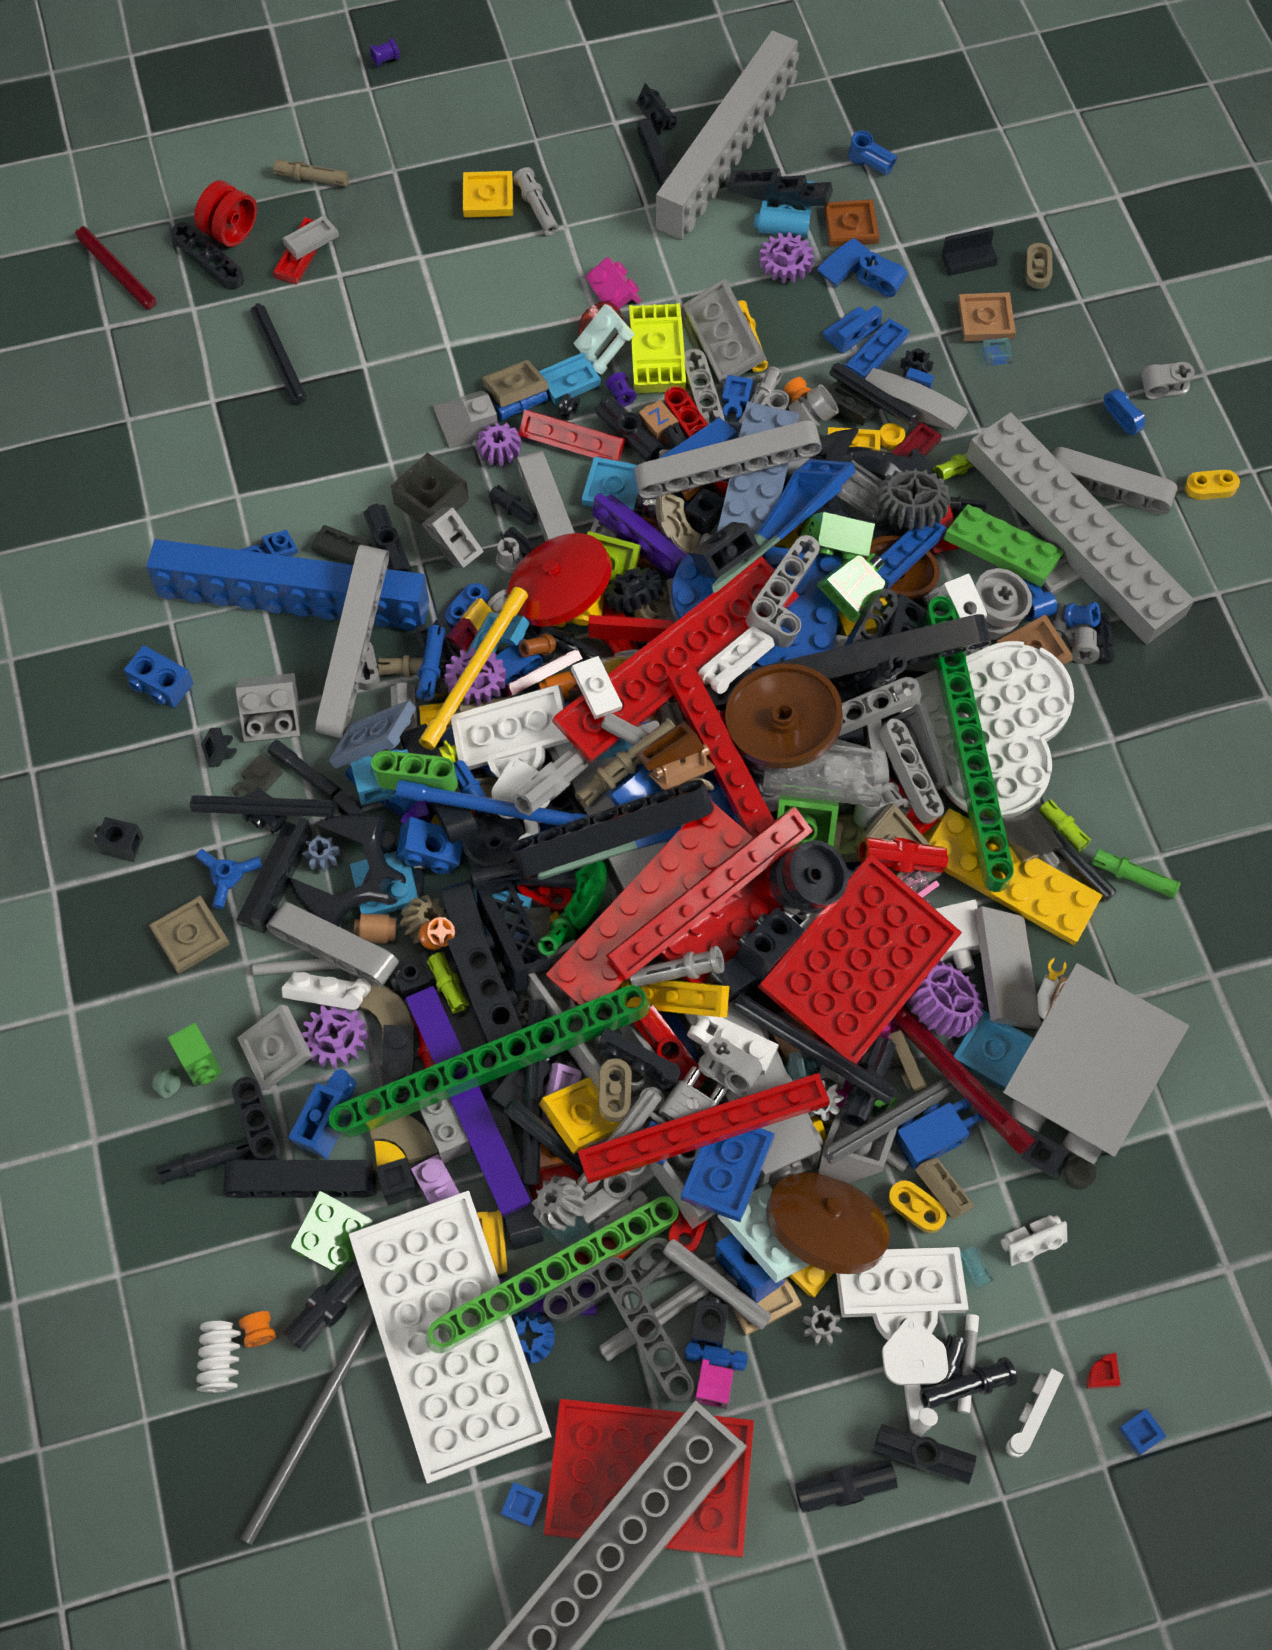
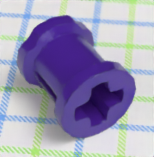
M393 38L388 39L387 43L369 46L370 55L376 67L381 66V63L385 61L400 59L399 50Z
M624 372L614 373L606 380V387L612 391L615 399L623 407L629 406L637 398V394L634 389L630 388L628 377Z

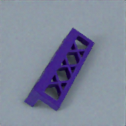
M599 493L594 497L592 515L622 540L642 545L640 554L670 579L674 578L679 565L687 554L613 494L610 493L605 497Z

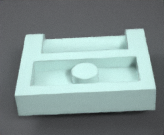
M604 304L573 344L581 353L584 352L586 359L590 361L595 371L602 375L607 369L606 365L635 334L611 306ZM618 332L619 334L617 335V337L613 340V342L608 346V348L599 358L598 356L601 354V352L605 349V347L609 344V342Z

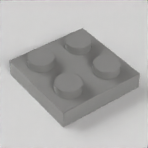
M286 1005L278 1006L237 1037L261 1089H270L312 1058L290 1009Z

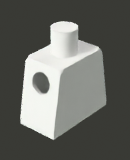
M969 574L944 583L938 596H945L953 602L957 619L975 614H984L986 618L987 612ZM936 611L939 616L945 615L941 611Z
M976 900L936 908L940 914L962 932L948 949L942 961L945 963L954 960L956 968H960L961 973H967L975 969L972 956L980 953L975 909H977Z

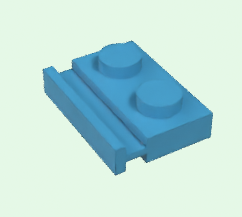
M584 352L539 371L548 383L549 389L546 392L555 405L561 402L566 393L571 394V398L601 385V378L590 361H587Z

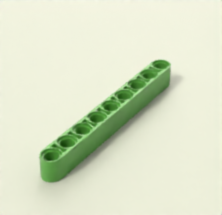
M666 1196L656 1198L436 1319L431 1323L426 1334L425 1341L427 1347L434 1353L442 1354L448 1352L545 1298L551 1291L605 1259L619 1257L662 1233L676 1220L679 1214L677 1203L672 1198ZM662 1208L666 1210L669 1219L661 1220L658 1218L655 1209ZM629 1223L639 1224L642 1228V1234H633L629 1230ZM604 1237L611 1238L615 1242L616 1249H606L602 1245L601 1239ZM582 1252L586 1254L589 1264L581 1265L577 1263L574 1253ZM555 1267L559 1269L562 1278L560 1280L550 1279L546 1272L547 1268ZM522 1282L531 1284L534 1288V1294L525 1296L520 1292L519 1284ZM496 1297L503 1299L506 1303V1310H494L490 1300ZM466 1313L474 1314L478 1319V1325L475 1327L466 1326L462 1321V1315ZM436 1329H444L449 1333L450 1340L446 1343H439L434 1339L433 1332Z

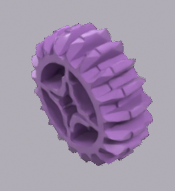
M941 960L907 1000V1003L913 1006L911 1013L919 1016V1022L927 1024L928 1030L935 1029L938 1036L945 1034L947 1038L952 1036L959 1038L961 1035L970 1032L983 1015L981 1010L984 1005L979 1001L982 995L975 991L977 985L970 983L968 980L969 976L965 977L961 973L960 968L955 970L951 963L945 965Z

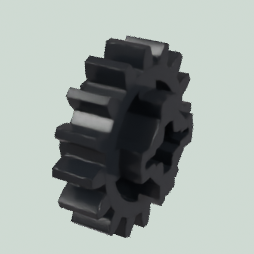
M637 567L636 569L625 570L623 575L616 574L614 580H609V585H607L603 595L610 609L616 608L617 612L626 609L627 612H630L631 610H640L642 608L641 605H651L652 600H658V594L663 593V583L657 570L650 571V568L647 567L640 571V568Z

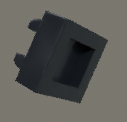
M210 728L201 743L209 767H219L224 758L231 759L237 752V748L227 747L232 742L233 737L231 735H223L221 728Z

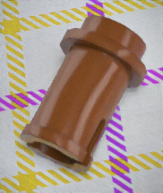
M546 633L541 634L538 638L521 640V643H519V652L524 658L537 654L550 655L556 648L554 637Z

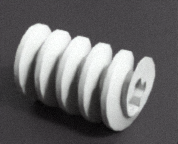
M209 1321L200 1324V1329L205 1334L199 1337V1342L205 1346L198 1350V1355L204 1358V1360L199 1361L197 1364V1368L203 1371V1373L198 1374L196 1377V1381L203 1385L198 1387L197 1391L217 1393L238 1388V1384L229 1381V1377L239 1374L238 1370L230 1368V1364L239 1362V1357L230 1355V1352L240 1348L239 1344L231 1342V1338L241 1335L240 1331L232 1329L233 1323Z

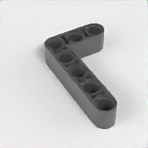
M618 1257L607 1258L551 1291L545 1297L543 1307L548 1317L555 1323H565L611 1296L667 1397L676 1404L686 1403L692 1398L694 1384L691 1376L628 1266L622 1259ZM618 1266L623 1269L622 1278L615 1282L606 1278L607 1271L611 1267ZM584 1283L595 1285V1292L589 1298L579 1296V1288ZM629 1294L639 1297L638 1306L632 1310H627L622 1306L623 1298ZM555 1300H566L568 1305L563 1314L555 1315L551 1312V1305ZM650 1322L656 1327L654 1335L649 1338L639 1336L638 1328L642 1323ZM661 1350L670 1352L672 1355L670 1364L665 1367L657 1366L654 1363L656 1353ZM683 1379L689 1384L688 1390L684 1395L676 1396L672 1394L670 1386L674 1380Z

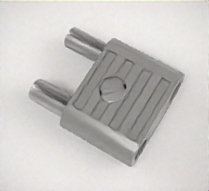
M692 1066L684 1080H679L658 1112L666 1120L672 1121L718 1106L728 1088L724 1086L715 1101L714 1098L723 1086L719 1083L710 1098L692 1087L701 1074L699 1068L689 1084H687L697 1068Z

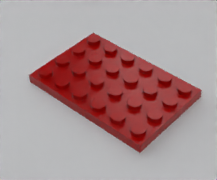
M870 854L848 879L846 891L838 901L824 907L800 938L759 984L758 988L819 1041L856 1064L962 932Z
M560 1399L544 1536L579 1540L685 1412ZM714 1416L742 1441L747 1448L664 1549L743 1558L754 1420Z

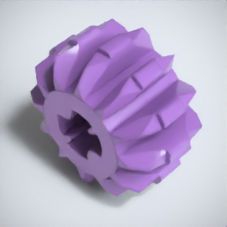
M497 421L494 427L486 425L485 431L479 432L478 443H476L477 451H479L482 461L488 460L490 466L499 463L501 468L504 462L512 464L513 458L519 457L520 446H522L521 438L518 436L516 428H510L508 423L499 426Z

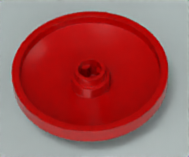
M583 533L564 534L540 544L518 564L508 585V596L514 587L522 588L528 594L517 615L524 616L530 622V625L542 627L562 624L581 615L599 599L609 583L612 573L610 555L597 538Z

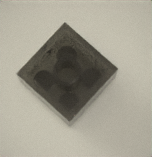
M428 452L391 485L394 505L421 525L441 508L453 507L457 511L469 500L467 481Z

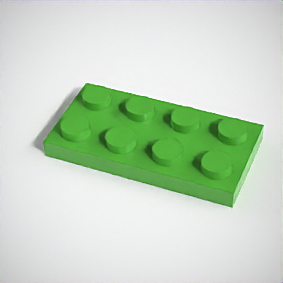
M969 504L949 527L944 537V540L1003 569L1010 570L1039 587H1042L1064 553L1063 550L1055 547L1053 544L1038 539L1030 533L1022 531L1006 523L1004 520L997 519Z

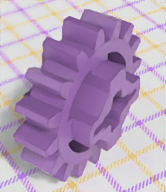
M788 232L787 237H783L781 233H778L777 239L770 236L769 243L763 242L762 250H760V268H765V275L772 273V280L774 281L780 277L782 278V283H785L788 278L794 283L797 276L804 279L805 272H811V266H813L814 262L813 247H808V240L801 242V235L792 238L790 232Z
M471 647L468 654L464 650H460V658L452 656V665L446 664L445 683L448 686L449 693L476 652L474 647ZM495 652L491 653L464 697L465 705H469L471 700H475L476 705L480 706L482 699L490 703L491 695L499 697L500 688H505L506 669L503 668L502 659L496 660Z
M322 1005L320 1006L321 1014L310 1013L313 1020L312 1023H303L304 1028L308 1032L301 1034L312 1055L310 1059L312 1062L319 1059V1064L322 1068L328 1062L331 1063L333 1069H337L338 1062H342L347 1067L349 1066L348 1059L350 1057L355 1060L359 1059L357 1050L366 1049L364 1042L361 1041L368 1039L367 1032L363 1030L366 1027L364 1020H358L360 1016L357 1010L350 1013V1009L342 1008L338 1010V1007L331 1006V1010H327ZM337 1033L338 1038L332 1039L331 1034Z

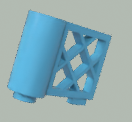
M762 200L760 213L755 212L754 228H758L759 234L778 235V233H781L783 236H787L788 232H790L792 237L801 235V238L808 239L812 206H803L806 211L795 210L793 207L796 205L779 204L780 206L775 208L767 207V205L773 202Z

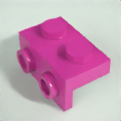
M607 256L585 276L603 305L611 306L615 312L620 310L631 299L637 304L642 301L637 294L640 289L631 278L628 280L626 277L628 271L620 261L615 263Z

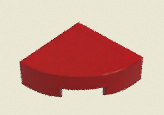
M1116 1353L1103 1356L1091 1367L1086 1381L1087 1389L1119 1388L1121 1386Z

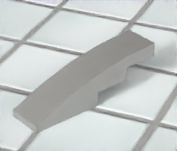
M873 368L865 378L876 387L918 413L916 421L955 431L968 413L966 408L946 396L896 374Z

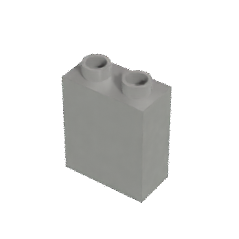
M1077 963L1003 1092L1014 1099L1007 1112L1014 1119L1037 1132H1040L1047 1118L1069 1130L1062 1146L1093 1164L1097 1161L1102 1150L1115 1157L1190 1025Z

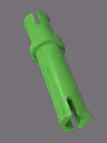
M1098 848L1093 858L1092 866L1115 874V878H1125L1171 899L1175 898L1181 882L1129 861L1130 858L1125 856L1120 858Z

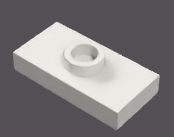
M599 656L572 665L571 671L594 719L622 709L623 705Z

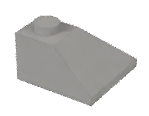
M482 390L433 405L434 412L449 448L478 440L479 432L485 431L486 425L494 427L497 421V414L491 399Z
M841 1111L834 1118L823 1151L827 1145L858 1128L845 1123L841 1119ZM869 1116L867 1122L874 1119L875 1117ZM898 1126L834 1164L828 1163L822 1151L819 1174L845 1183H851L882 1172Z

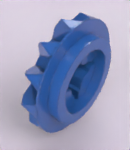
M527 1311L514 1316L512 1319L519 1338L525 1335L527 1324H529L533 1334L543 1335L533 1339L532 1350H529L525 1340H520L527 1364L537 1363L546 1358L551 1352L555 1341V1334L550 1321L540 1313H529Z

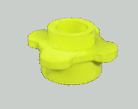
M446 740L443 741L444 746L439 748L442 756L449 758L453 763L458 761L456 746H450Z

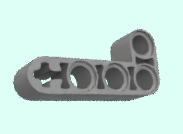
M809 535L800 536L795 541L754 600L746 617V623L749 628L754 626L771 636L774 645L778 647H789L801 629L800 619L794 613L784 608V605L812 566L820 550L818 541ZM803 552L805 556L801 560L798 556ZM786 571L792 572L794 576L788 575ZM771 591L777 592L781 597L773 595ZM757 612L764 613L766 617L759 616ZM781 627L787 628L790 633L784 632Z

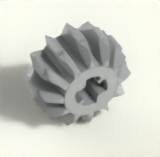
M554 1175L551 1181L543 1180V1188L541 1190H535L538 1198L532 1202L536 1208L533 1215L548 1229L565 1231L567 1225L575 1226V1218L577 1216H583L580 1209L587 1204L583 1199L585 1192L571 1178Z

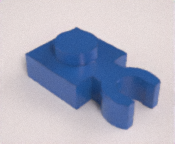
M727 375L722 396V402L727 403L722 410L724 420H727V415L730 412L737 413V422L741 418V406H746L750 400L753 379Z

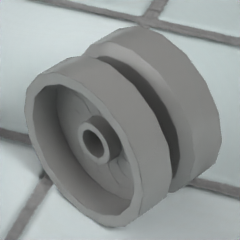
M1000 568L987 570L975 581V588L987 612L985 620L990 639H1001L1012 633L1019 622L1029 613L1032 606V594L1028 585L1019 575L1010 570Z

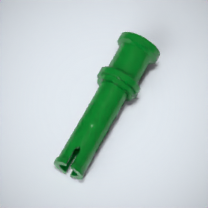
M565 912L561 913L551 923L550 931L540 939L538 949L546 956L553 955L562 944L572 941L581 930H578L572 924Z

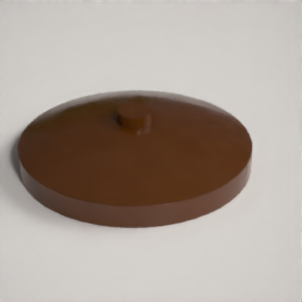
M774 664L754 671L735 687L726 706V727L738 752L748 760L758 765L775 769L800 767L824 755L837 740L843 722L842 702L835 686L820 672L799 664Z
M796 1173L780 1180L773 1188L768 1199L766 1216L775 1237L794 1256L818 1269L838 1274L862 1273L874 1268L882 1260L889 1246L890 1230L882 1211L865 1193L849 1183L838 1181L819 1173Z

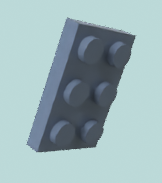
M408 700L351 723L330 757L329 762L335 768H339L346 764L351 765V762L358 761L362 757H373L376 753L385 749L388 751L392 750L399 744V737L403 730L411 723L410 718L416 707Z

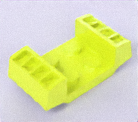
M680 303L642 306L629 305V326L635 334L631 339L634 391L636 394L661 393L675 386L681 387L686 391Z

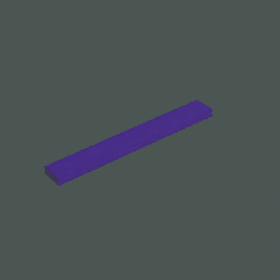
M434 986L406 997V1002L434 1065L463 1054V1050ZM460 1068L456 1072L455 1079H463L467 1075L468 1068ZM479 1086L450 1097L502 1217L530 1205L529 1196Z

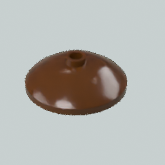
M882 536L873 539L869 555L874 553L880 557L901 537ZM928 551L889 589L893 590L897 595L901 593L911 600L931 593L936 587L940 576L939 565L935 557Z

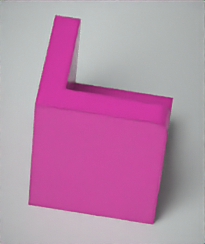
M703 1359L696 1401L699 1404L727 1409L733 1370L709 1365V1360Z

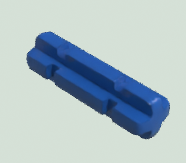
M688 1342L684 1357L685 1360L696 1363L697 1360L703 1361V1359L709 1360V1365L727 1368L729 1365L732 1366V1369L743 1371L747 1365L748 1355L743 1351L735 1350L733 1353L730 1352V1349L709 1345L700 1347L698 1343Z

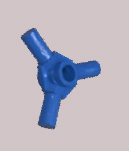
M204 849L199 850L196 854V859L211 869L210 874L214 886L217 887L212 905L216 909H224L228 890L237 884L243 877L242 874L263 867L259 856L238 863L232 860H217Z

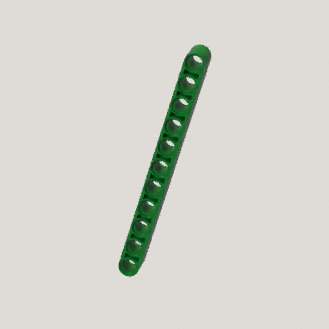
M937 596L930 601L926 614L927 626L957 619L953 602L949 598ZM936 611H941V612H943L945 615H944V616H939V615H936L934 612H936ZM965 652L937 658L934 661L983 882L990 891L1001 892L1008 887L1014 874V867ZM952 661L957 666H949L945 662ZM956 686L963 691L955 692L950 687ZM964 712L969 717L961 718L956 713ZM970 738L974 741V744H967L962 739ZM976 764L981 770H971L968 765ZM981 790L987 796L978 797L974 794V791ZM988 817L993 823L984 824L980 821V818ZM986 844L996 845L999 851L992 852L988 850ZM1000 871L1004 874L1005 878L997 879L991 872Z
M635 985L623 987L338 1104L330 1111L328 1117L329 1124L344 1137L358 1136L597 1038L603 1034L606 1027L614 1031L641 1020L649 1012V1000L640 987ZM639 997L642 999L638 1007H627V1003L631 998ZM611 1009L613 1011L611 1017L607 1020L598 1019L602 1010ZM573 1022H584L581 1030L570 1032V1026ZM549 1032L555 1034L552 1042L541 1044L544 1034ZM525 1044L526 1048L523 1054L513 1056L512 1052L515 1046ZM489 1056L497 1057L496 1063L492 1067L484 1068V1062ZM460 1068H468L467 1075L463 1079H455L456 1072ZM438 1079V1087L434 1091L428 1092V1083L431 1080ZM404 1091H410L409 1099L399 1104L398 1098L400 1094ZM381 1103L380 1111L375 1115H370L369 1111L372 1105ZM352 1114L351 1123L346 1127H341L343 1117Z

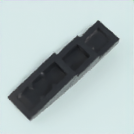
M780 168L733 171L727 185L728 191L750 198L798 206H828L833 192L831 182L807 183L805 175L782 176Z

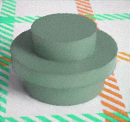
M171 1067L160 1069L153 1079L154 1091L164 1098H169L176 1093L181 1084L178 1070Z

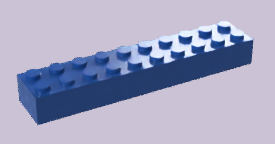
M154 539L146 568L157 595L165 599L178 598L193 603L208 602L218 606H239L246 610L261 609L271 613L284 612L300 617L315 616L325 620H340L353 565ZM387 569L374 625L378 627H399L406 631H413L421 624L425 625L429 607L425 574Z

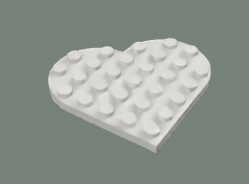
M1020 641L997 643L966 656L1002 819L1011 818L1026 812L1044 794L1052 772V758L1047 741L1055 737L1062 730L1070 716L1074 702L1073 684L1063 664L1043 648L1039 650L1024 645V642ZM954 662L947 664L949 666H957ZM937 670L915 678L920 686L921 699L917 704L899 711V713L918 704H925L952 785L944 788L943 791L953 803L968 812ZM956 686L950 687L955 692L963 691ZM909 688L903 690L906 696L912 694ZM892 693L894 702L898 701L895 693ZM964 712L956 713L961 718L969 717ZM970 738L962 739L967 744H974V741ZM976 764L968 765L971 770H981ZM981 790L974 791V794L978 797L987 796Z

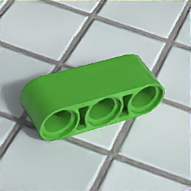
M381 751L376 753L371 760L375 780L380 787L396 790L399 780L425 784L428 787L455 791L458 786L455 767L449 758Z

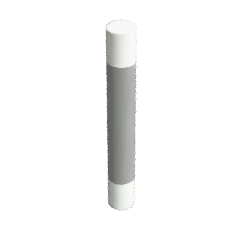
M973 1314L966 1315L964 1339L968 1342L962 1355L960 1377L972 1373L975 1366L979 1316ZM972 1395L958 1399L957 1412L970 1414Z

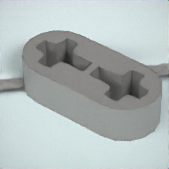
M370 642L359 683V688L362 690H372L380 682L374 649ZM364 669L369 671V680L364 679Z

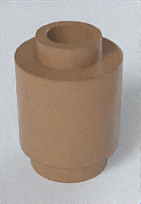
M361 913L360 919H355L354 935L377 944H388V941H396L397 918H390V915Z

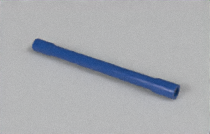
M404 780L398 781L396 797L420 802H434L556 826L589 816L540 807L528 816L525 813H520L514 806V802L428 787L425 784Z

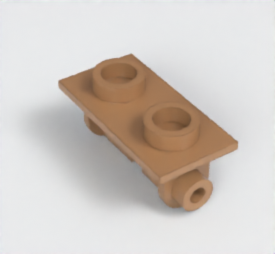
M703 744L704 749L702 751L655 768L649 775L662 790L707 773L715 769V766L706 757L710 754L707 745Z

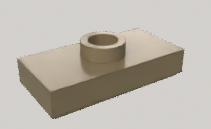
M935 1157L923 1162L915 1169L929 1187L933 1198L943 1205L953 1220L967 1214L975 1207L938 1158Z

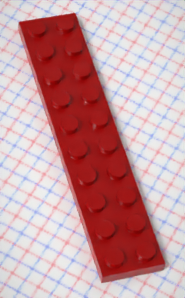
M760 556L720 590L711 594L609 673L608 677L623 705L621 710L612 714L638 727L675 697L667 683L668 675L695 667L698 673L704 665L749 629L746 623L747 614L754 600L775 572L770 564ZM771 591L773 595L781 597L777 592ZM795 591L784 605V608L787 609L797 601L799 595ZM757 612L759 616L766 617L764 613ZM583 694L552 719V723L580 751L590 764L621 740L620 737L601 727L605 716L594 719Z

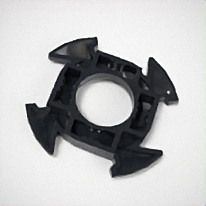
M858 428L836 431L820 438L822 450L815 455L821 456L827 461L854 463L856 473L849 479L858 476H868L884 481L886 475H893L894 471L903 472L904 468L908 471H914L915 468L920 472L927 470L929 475L936 473L937 479H940L938 473L933 470L934 467L917 448L912 449L909 453V458L870 447H850L858 434ZM840 492L813 513L826 512L856 519L843 507ZM889 520L873 523L876 530L874 539L882 536L902 537L910 530L909 527L900 529L898 524L890 525Z

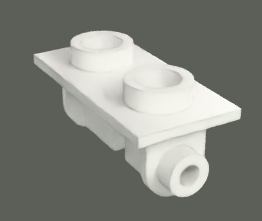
M1048 1215L1030 1224V1228L1033 1231L1031 1235L1025 1227L1005 1234V1238L1001 1239V1245L1005 1251L1009 1250L1011 1266L1020 1262H1028L1036 1255L1048 1250H1055L1066 1243V1221L1061 1222L1057 1215L1054 1217Z

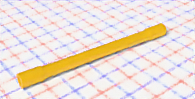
M513 588L504 602L502 610L437 715L425 729L419 739V743L424 748L434 750L444 734L447 724L513 617L521 609L528 597L527 592L522 588Z

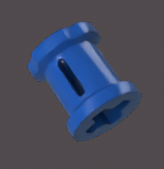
M1091 602L1088 605L1081 606L1069 603L1064 613L1066 625L1069 628L1087 624L1090 627H1096L1101 617L1098 603Z

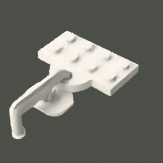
M555 685L460 712L452 716L451 723L458 760H463L469 770L489 765L491 771L499 778L492 788L493 799L514 802L513 796L527 783L531 782L532 778L541 770L545 761V749L570 742L552 723L553 717L565 708L561 687ZM550 800L545 802L540 808H546ZM499 815V816H501L502 818H505V819H512V818H514V817H508V816ZM524 820L526 834L522 835L519 840L541 832L539 822Z
M959 1247L887 1249L882 1260L868 1271L857 1274L836 1273L842 1317L873 1316L876 1328L888 1340L882 1348L884 1372L892 1383L904 1385L910 1432L919 1437L938 1421L937 1413L934 1410L923 1408L919 1395L921 1390L920 1384L939 1383L948 1373L946 1348L932 1334L937 1324L938 1314L965 1313L969 1310Z

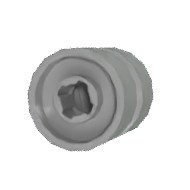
M821 384L807 392V398L800 397L789 405L791 412L799 413L798 422L813 421L817 427L820 426V420L827 421L839 412L833 397Z

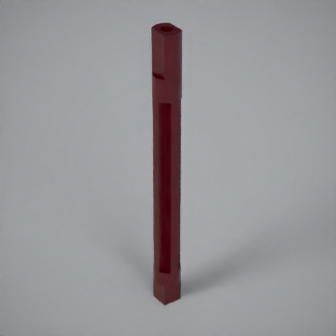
M903 1005L891 1021L1019 1155L1027 1151L1035 1140L945 1046L919 1022V1019Z

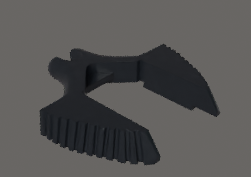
M345 814L326 817L314 823L319 828L363 845L370 868L362 885L342 894L341 897L327 893L294 878H289L290 888H293L292 892L295 894V898L307 909V912L339 927L345 915L351 909L372 901L386 905L397 903L398 899L387 894V886L392 881L406 884V877L403 873L388 865L380 846V837L386 823L385 819L370 814Z

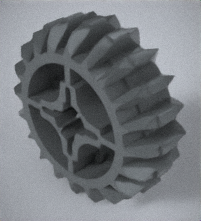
M904 468L903 472L894 471L893 475H886L885 480L881 481L876 497L878 512L882 514L883 519L889 520L890 525L898 524L900 529L909 527L910 531L913 528H919L922 531L924 526L932 528L934 523L938 524L942 518L946 517L948 506H950V493L948 486L944 484V479H937L936 473L929 475L927 470L920 472L915 468L914 471H908Z

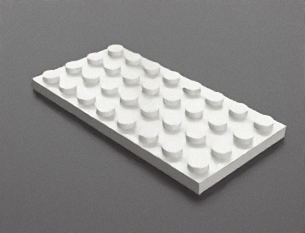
M470 1192L460 1193L350 1233L349 1237L426 1483L430 1484L552 1438L512 1316L448 1352L442 1354L434 1353L427 1347L425 1341L426 1334L432 1322L500 1285ZM496 1297L490 1300L494 1310H506V1303L503 1299ZM466 1313L462 1315V1321L466 1326L475 1327L478 1325V1319L474 1314ZM436 1329L433 1332L434 1339L439 1343H446L450 1340L449 1333L444 1329Z

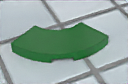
M603 860L582 866L575 873L577 879L576 891L571 901L564 908V911L578 930H581L592 918L603 898L607 882V871Z

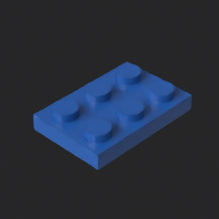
M759 1128L701 1147L680 1195L681 1200L741 1223L774 1141L775 1133Z

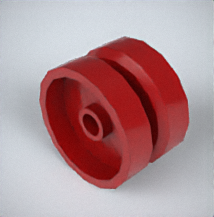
M217 180L211 183L198 199L194 212L195 225L201 232L214 237L222 244L234 247L240 244L253 228L257 216L256 200L242 190H237L226 181Z

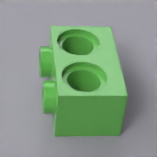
M196 1023L168 1037L195 1087L200 1084L206 1085L213 1082L218 1074L223 1072Z

